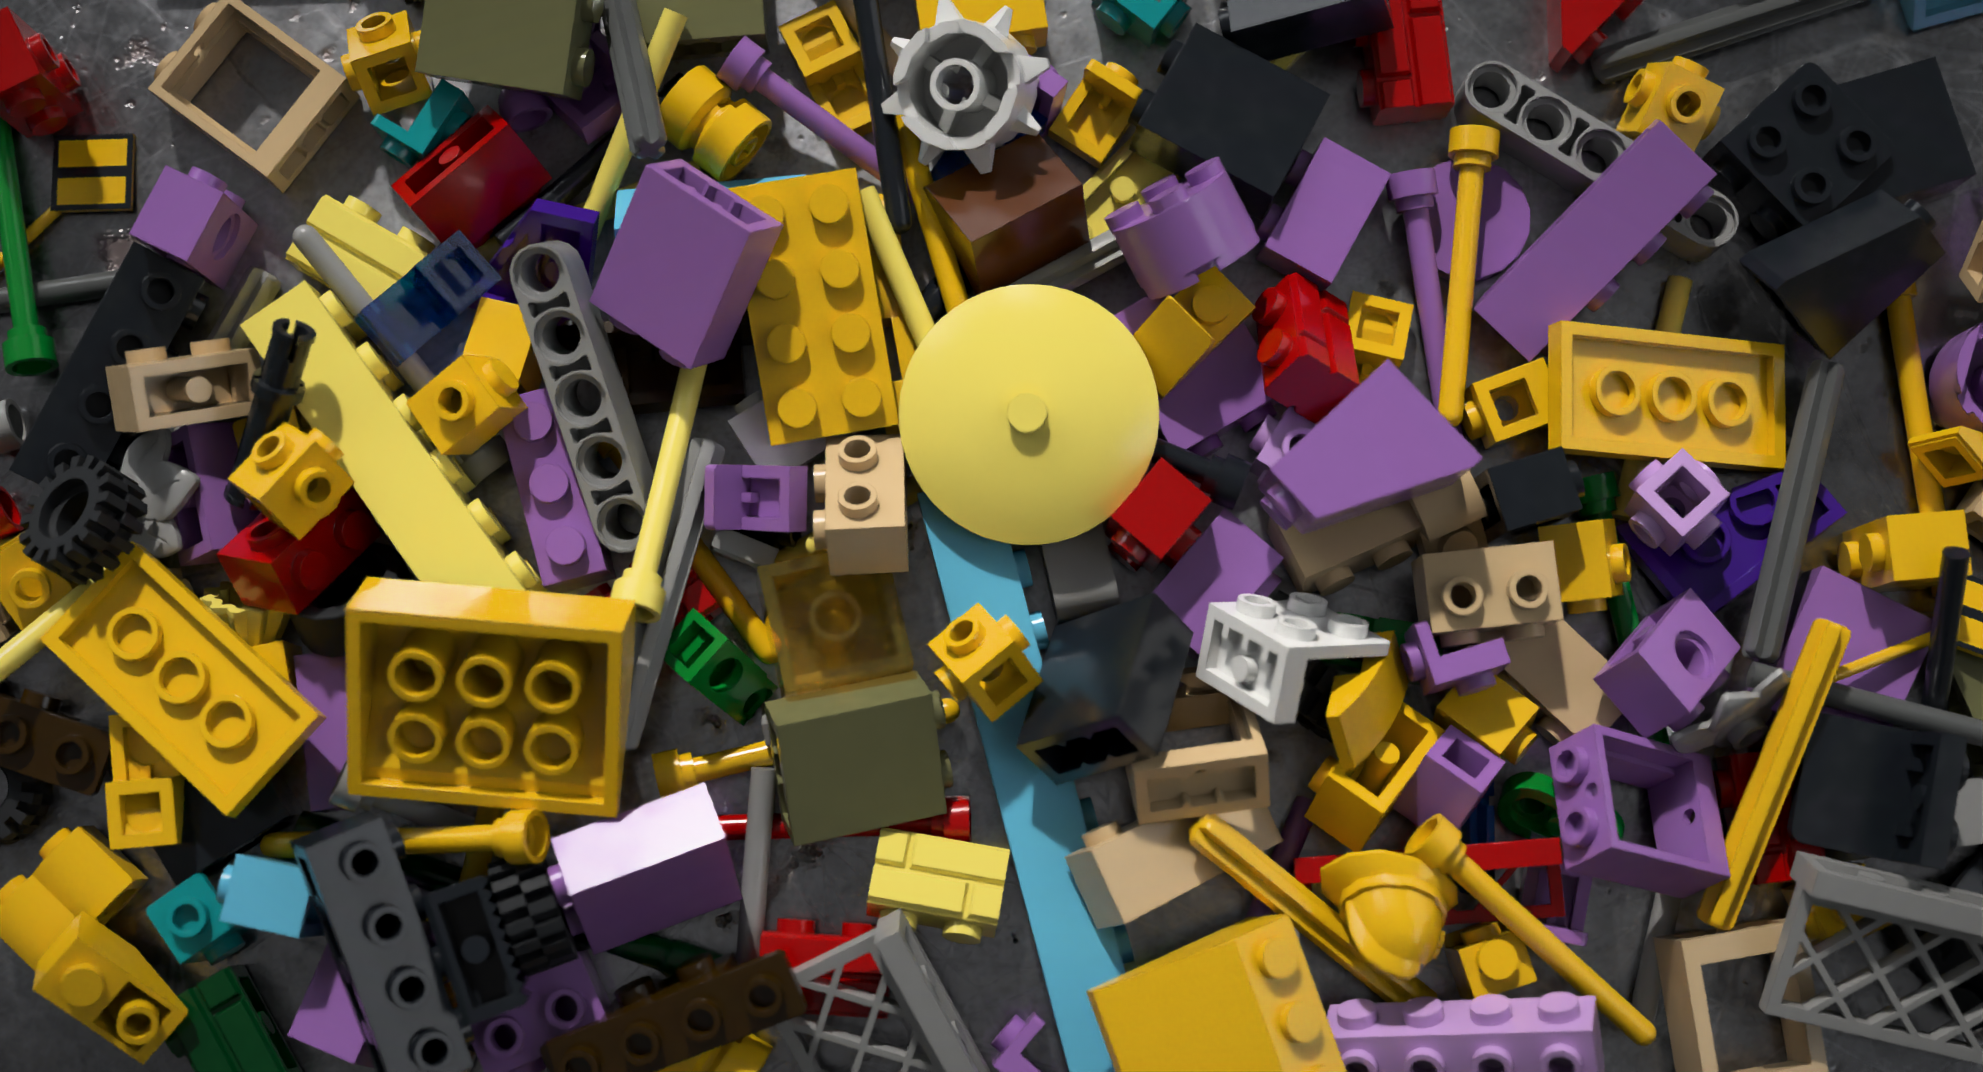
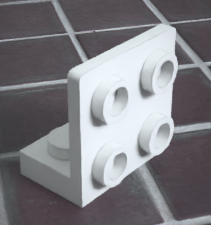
M1293 592L1289 594L1288 600H1273L1256 594L1238 595L1237 602H1209L1196 677L1272 724L1295 723L1300 695L1304 686L1307 660L1387 656L1390 641L1368 630L1369 623L1366 620L1352 615L1338 614L1327 608L1328 601L1318 595Z

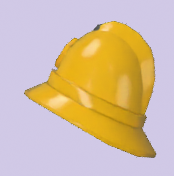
M1382 849L1346 853L1320 868L1321 893L1339 909V917L1350 930L1358 952L1368 964L1380 973L1395 979L1409 980L1421 974L1424 967L1432 959L1438 957L1444 943L1445 931L1441 929L1444 926L1447 912L1458 905L1457 886L1446 874L1442 875L1438 868L1431 870L1417 857Z

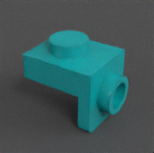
M1092 0L1091 5L1096 8L1095 14L1097 18L1107 28L1119 35H1124L1127 31L1149 49L1162 33L1171 38L1184 23L1192 7L1186 4L1187 0H1161L1160 2L1157 0Z
M441 79L408 131L378 113L370 125L383 139L379 148L399 163L412 168L416 161L422 160L473 116L471 115L475 108L464 91Z
M203 873L192 875L146 909L147 916L180 964L203 962L206 959L211 966L218 964L245 945L241 935L250 929V927L219 921L223 905L217 903V891Z

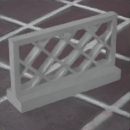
M1797 851L1790 872V876L1797 883L1758 1006L1763 1013L1983 1064V1046L1979 1045L1970 1029L1983 1022V1003L1962 1014L1949 992V989L1980 972L1983 974V952L1978 944L1983 945V894ZM1812 904L1836 910L1846 928L1812 946L1804 932ZM1849 913L1863 916L1864 918L1854 923ZM1887 922L1900 925L1910 943L1876 961L1862 936ZM1914 929L1927 931V933L1918 938ZM1951 937L1963 940L1973 958L1940 976L1926 951ZM1854 941L1868 966L1841 982L1834 984L1821 959ZM1799 944H1801L1804 952L1796 956ZM1918 957L1931 981L1898 999L1885 975ZM1813 965L1826 990L1803 1003L1783 999L1789 978ZM1876 980L1890 1004L1866 1018L1852 1015L1843 998ZM1940 995L1953 1019L1929 1033L1916 1030L1907 1013ZM1835 1003L1839 1012L1825 1008ZM1896 1019H1899L1903 1027L1892 1025L1889 1023ZM1959 1034H1962L1965 1041L1956 1040L1952 1038L1958 1036Z
M901 908L877 919L875 929L793 968L800 986L826 993L817 1022L797 1016L776 1025L802 1072H829L821 1069L814 1057L820 1038L857 1049L850 1072H859L865 1052L901 1062L899 1072H908L910 1065L930 1072H991ZM870 952L882 973L876 993L839 983L844 964ZM834 970L831 980L819 977ZM887 985L892 991L895 999H891L884 996ZM834 996L871 1007L862 1036L825 1025ZM879 1010L907 1018L913 1030L906 1049L870 1038ZM801 1033L812 1036L809 1047ZM918 1040L926 1055L915 1052Z

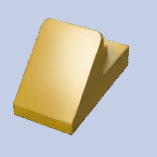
M1216 266L1197 275L1200 282L1179 291L1174 297L1168 295L1133 334L1152 369L1157 393L1162 400L1242 324L1256 308Z

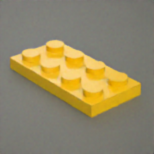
M856 167L727 188L783 224L747 306L771 446L899 425Z
M1563 320L1548 325V450L1562 446L1564 454L1649 462L1657 459L1660 463H1666L1679 450L1684 448L1695 460L1704 463L1708 467L1769 473L1784 470L1786 463L1785 345Z
M131 541L135 545L131 553L128 555L122 551L117 556L121 565L113 572L106 568L104 570V578L93 582L40 640L225 816L236 818L327 717L145 547Z

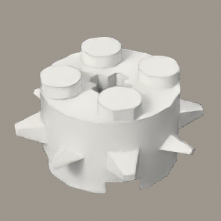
M938 0L934 26L923 28L916 32L911 40L894 37L891 40L890 46L899 56L893 74V85L897 86V91L881 104L884 114L904 115L901 116L904 124L922 140L918 161L926 166L943 150L965 151L980 174L992 172L995 148L1001 147L1004 143L1012 140L1018 132L1037 136L1040 132L1041 126L1031 113L1037 98L1039 77L1051 67L1048 58L1029 56L1026 48L1009 33L1013 9L1003 6L987 22L981 23L964 19L951 0ZM962 75L972 76L971 83L974 87L970 97H964L966 90L958 84Z

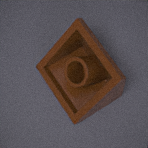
M1025 134L996 149L992 172L980 174L971 162L923 187L976 296L986 291L1006 287L1090 242L1083 185L1039 134L1037 136Z

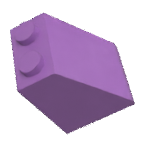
M1387 359L1268 470L1258 486L1259 490L1265 495L1260 504L1266 513L1284 530H1288L1294 525L1303 535L1451 486L1483 457Z

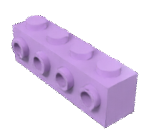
M1553 992L1539 998L1508 999L1499 994H1486L1473 1000L1440 1001L1430 996L1416 997L1407 1002L1374 1003L1368 999H1351L1341 1004H1330L1327 1013L1329 1025L1347 1072H1604L1605 1065L1596 996H1575L1568 992Z

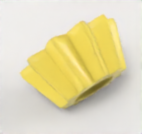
M229 581L220 582V587L205 588L204 596L199 598L250 646L274 642L276 639L282 638L290 619L288 613L243 605L235 588Z

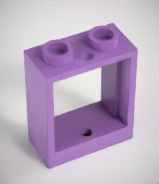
M1592 724L1549 748L1565 870L1681 899L1730 878L1710 756L1697 752L1679 753L1672 745L1597 724ZM1610 779L1647 789L1656 849L1618 839ZM1695 812V819L1691 823L1690 817L1692 813Z

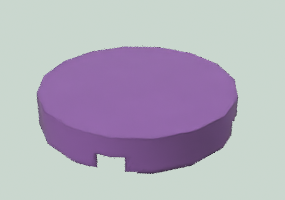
M1454 160L1433 167L1435 168L1439 194L1433 196L1434 207L1428 209L1438 275L1448 281L1450 278L1459 171L1453 169ZM1493 163L1491 171L1484 173L1475 281L1486 280L1499 275L1520 255L1530 234V207L1522 187L1504 168Z

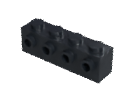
M133 242L9 470L36 484H40L46 476L54 480L56 478L54 468L63 462L70 466L71 459L79 455L85 459L88 455L95 456L117 470L118 465L108 460L119 438L131 443L137 432H116L105 367L127 364L125 351L165 346L167 358L178 357L179 353L168 347L180 325L192 331L204 310L209 297L200 293L199 290L205 278Z
M366 810L290 841L375 1071L462 1072L473 1067L474 1065L467 1046L475 1042L474 1033L471 1025L465 1027L459 1007L452 1008L444 986L450 983L438 946L430 947L422 926L423 922L428 921L421 899L423 895L415 883L407 885L399 863L400 860L407 858L403 839L394 822L384 823L382 816Z

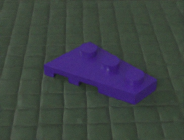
M1784 471L1732 488L1729 492L1730 495L1715 515L1722 522L1721 526L1695 550L1685 542L1676 552L1669 556L1660 546L1654 549L1643 543L1632 531L1628 522L1616 526L1619 543H1626L1630 557L1667 601L1672 600L1691 588L1715 615L1758 583ZM1821 481L1805 547L1842 520L1848 513ZM1673 507L1672 509L1681 517L1679 510Z

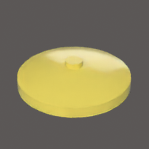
M1022 284L1000 287L974 296L953 308L930 329L917 347L905 373L900 392L899 430L901 443L911 472L923 492L943 514L958 525L987 539L1008 544L1043 545L1057 543L1086 533L1105 522L1142 481L1152 460L1158 438L1159 400L1152 369L1137 340L1125 325L1098 303L1070 290L1054 286Z

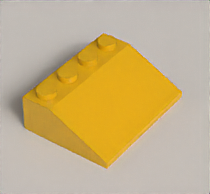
M367 577L346 606L347 794L521 810L539 809V811L617 818L620 806L634 666L636 600Z
M1289 914L1247 917L1086 991L1115 1072H1347Z

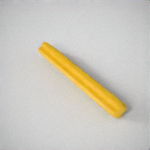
M1820 618L1812 622L1790 677V682L1785 689L1724 841L1730 878L1706 888L1697 908V918L1710 926L1730 931L1735 926L1850 641L1851 631L1845 626Z
M1217 814L1200 816L1197 821L1192 823L1188 834L1190 836V844L1276 914H1289L1297 931L1387 1003L1407 1002L1410 999L1422 996L1438 999L1437 993L1416 976L1409 980L1395 979L1380 973L1368 964L1358 952L1350 930L1335 910Z

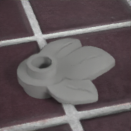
M169 429L147 431L134 440L124 455L120 470L121 473L139 483L138 486L144 489L146 497L141 501L148 505L147 514L137 518L138 521L145 524L141 535L132 534L130 541L141 544L158 559L168 557L182 550V538L173 518L186 505L201 482L199 476L189 469L168 462L172 439Z
M1779 668L1765 678L1751 692H1726L1722 694L1718 704L1707 715V721L1690 725L1672 734L1670 737L1672 745L1679 753L1687 754L1713 745L1717 747L1732 745L1734 749L1740 750L1754 744L1768 731V726L1765 723L1772 715L1771 707L1784 694L1790 682L1789 676L1782 668Z

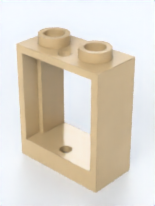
M219 0L218 2L210 3L196 18L193 27L194 32L178 51L170 52L161 60L155 70L154 81L148 87V90L167 108L284 193L361 96L357 91L353 92L346 77L241 0ZM246 32L313 80L257 151L191 103V100Z
M1197 666L1183 669L1180 681L1184 684L1177 690L1166 732L1230 724L1234 741L1161 751L1159 756L1125 765L1138 825L1198 817L1206 814L1213 815L1270 807L1268 753L1256 713L1197 678Z
M1768 917L1735 923L1734 928L1730 931L1711 927L1653 937L1675 1072H1719L1701 965L1766 953L1770 954L1772 964L1786 918ZM1799 944L1796 956L1804 952L1801 944ZM1811 966L1789 978L1783 999L1803 1003L1816 996ZM1780 1017L1787 1061L1731 1072H1829L1822 1029L1820 1026Z

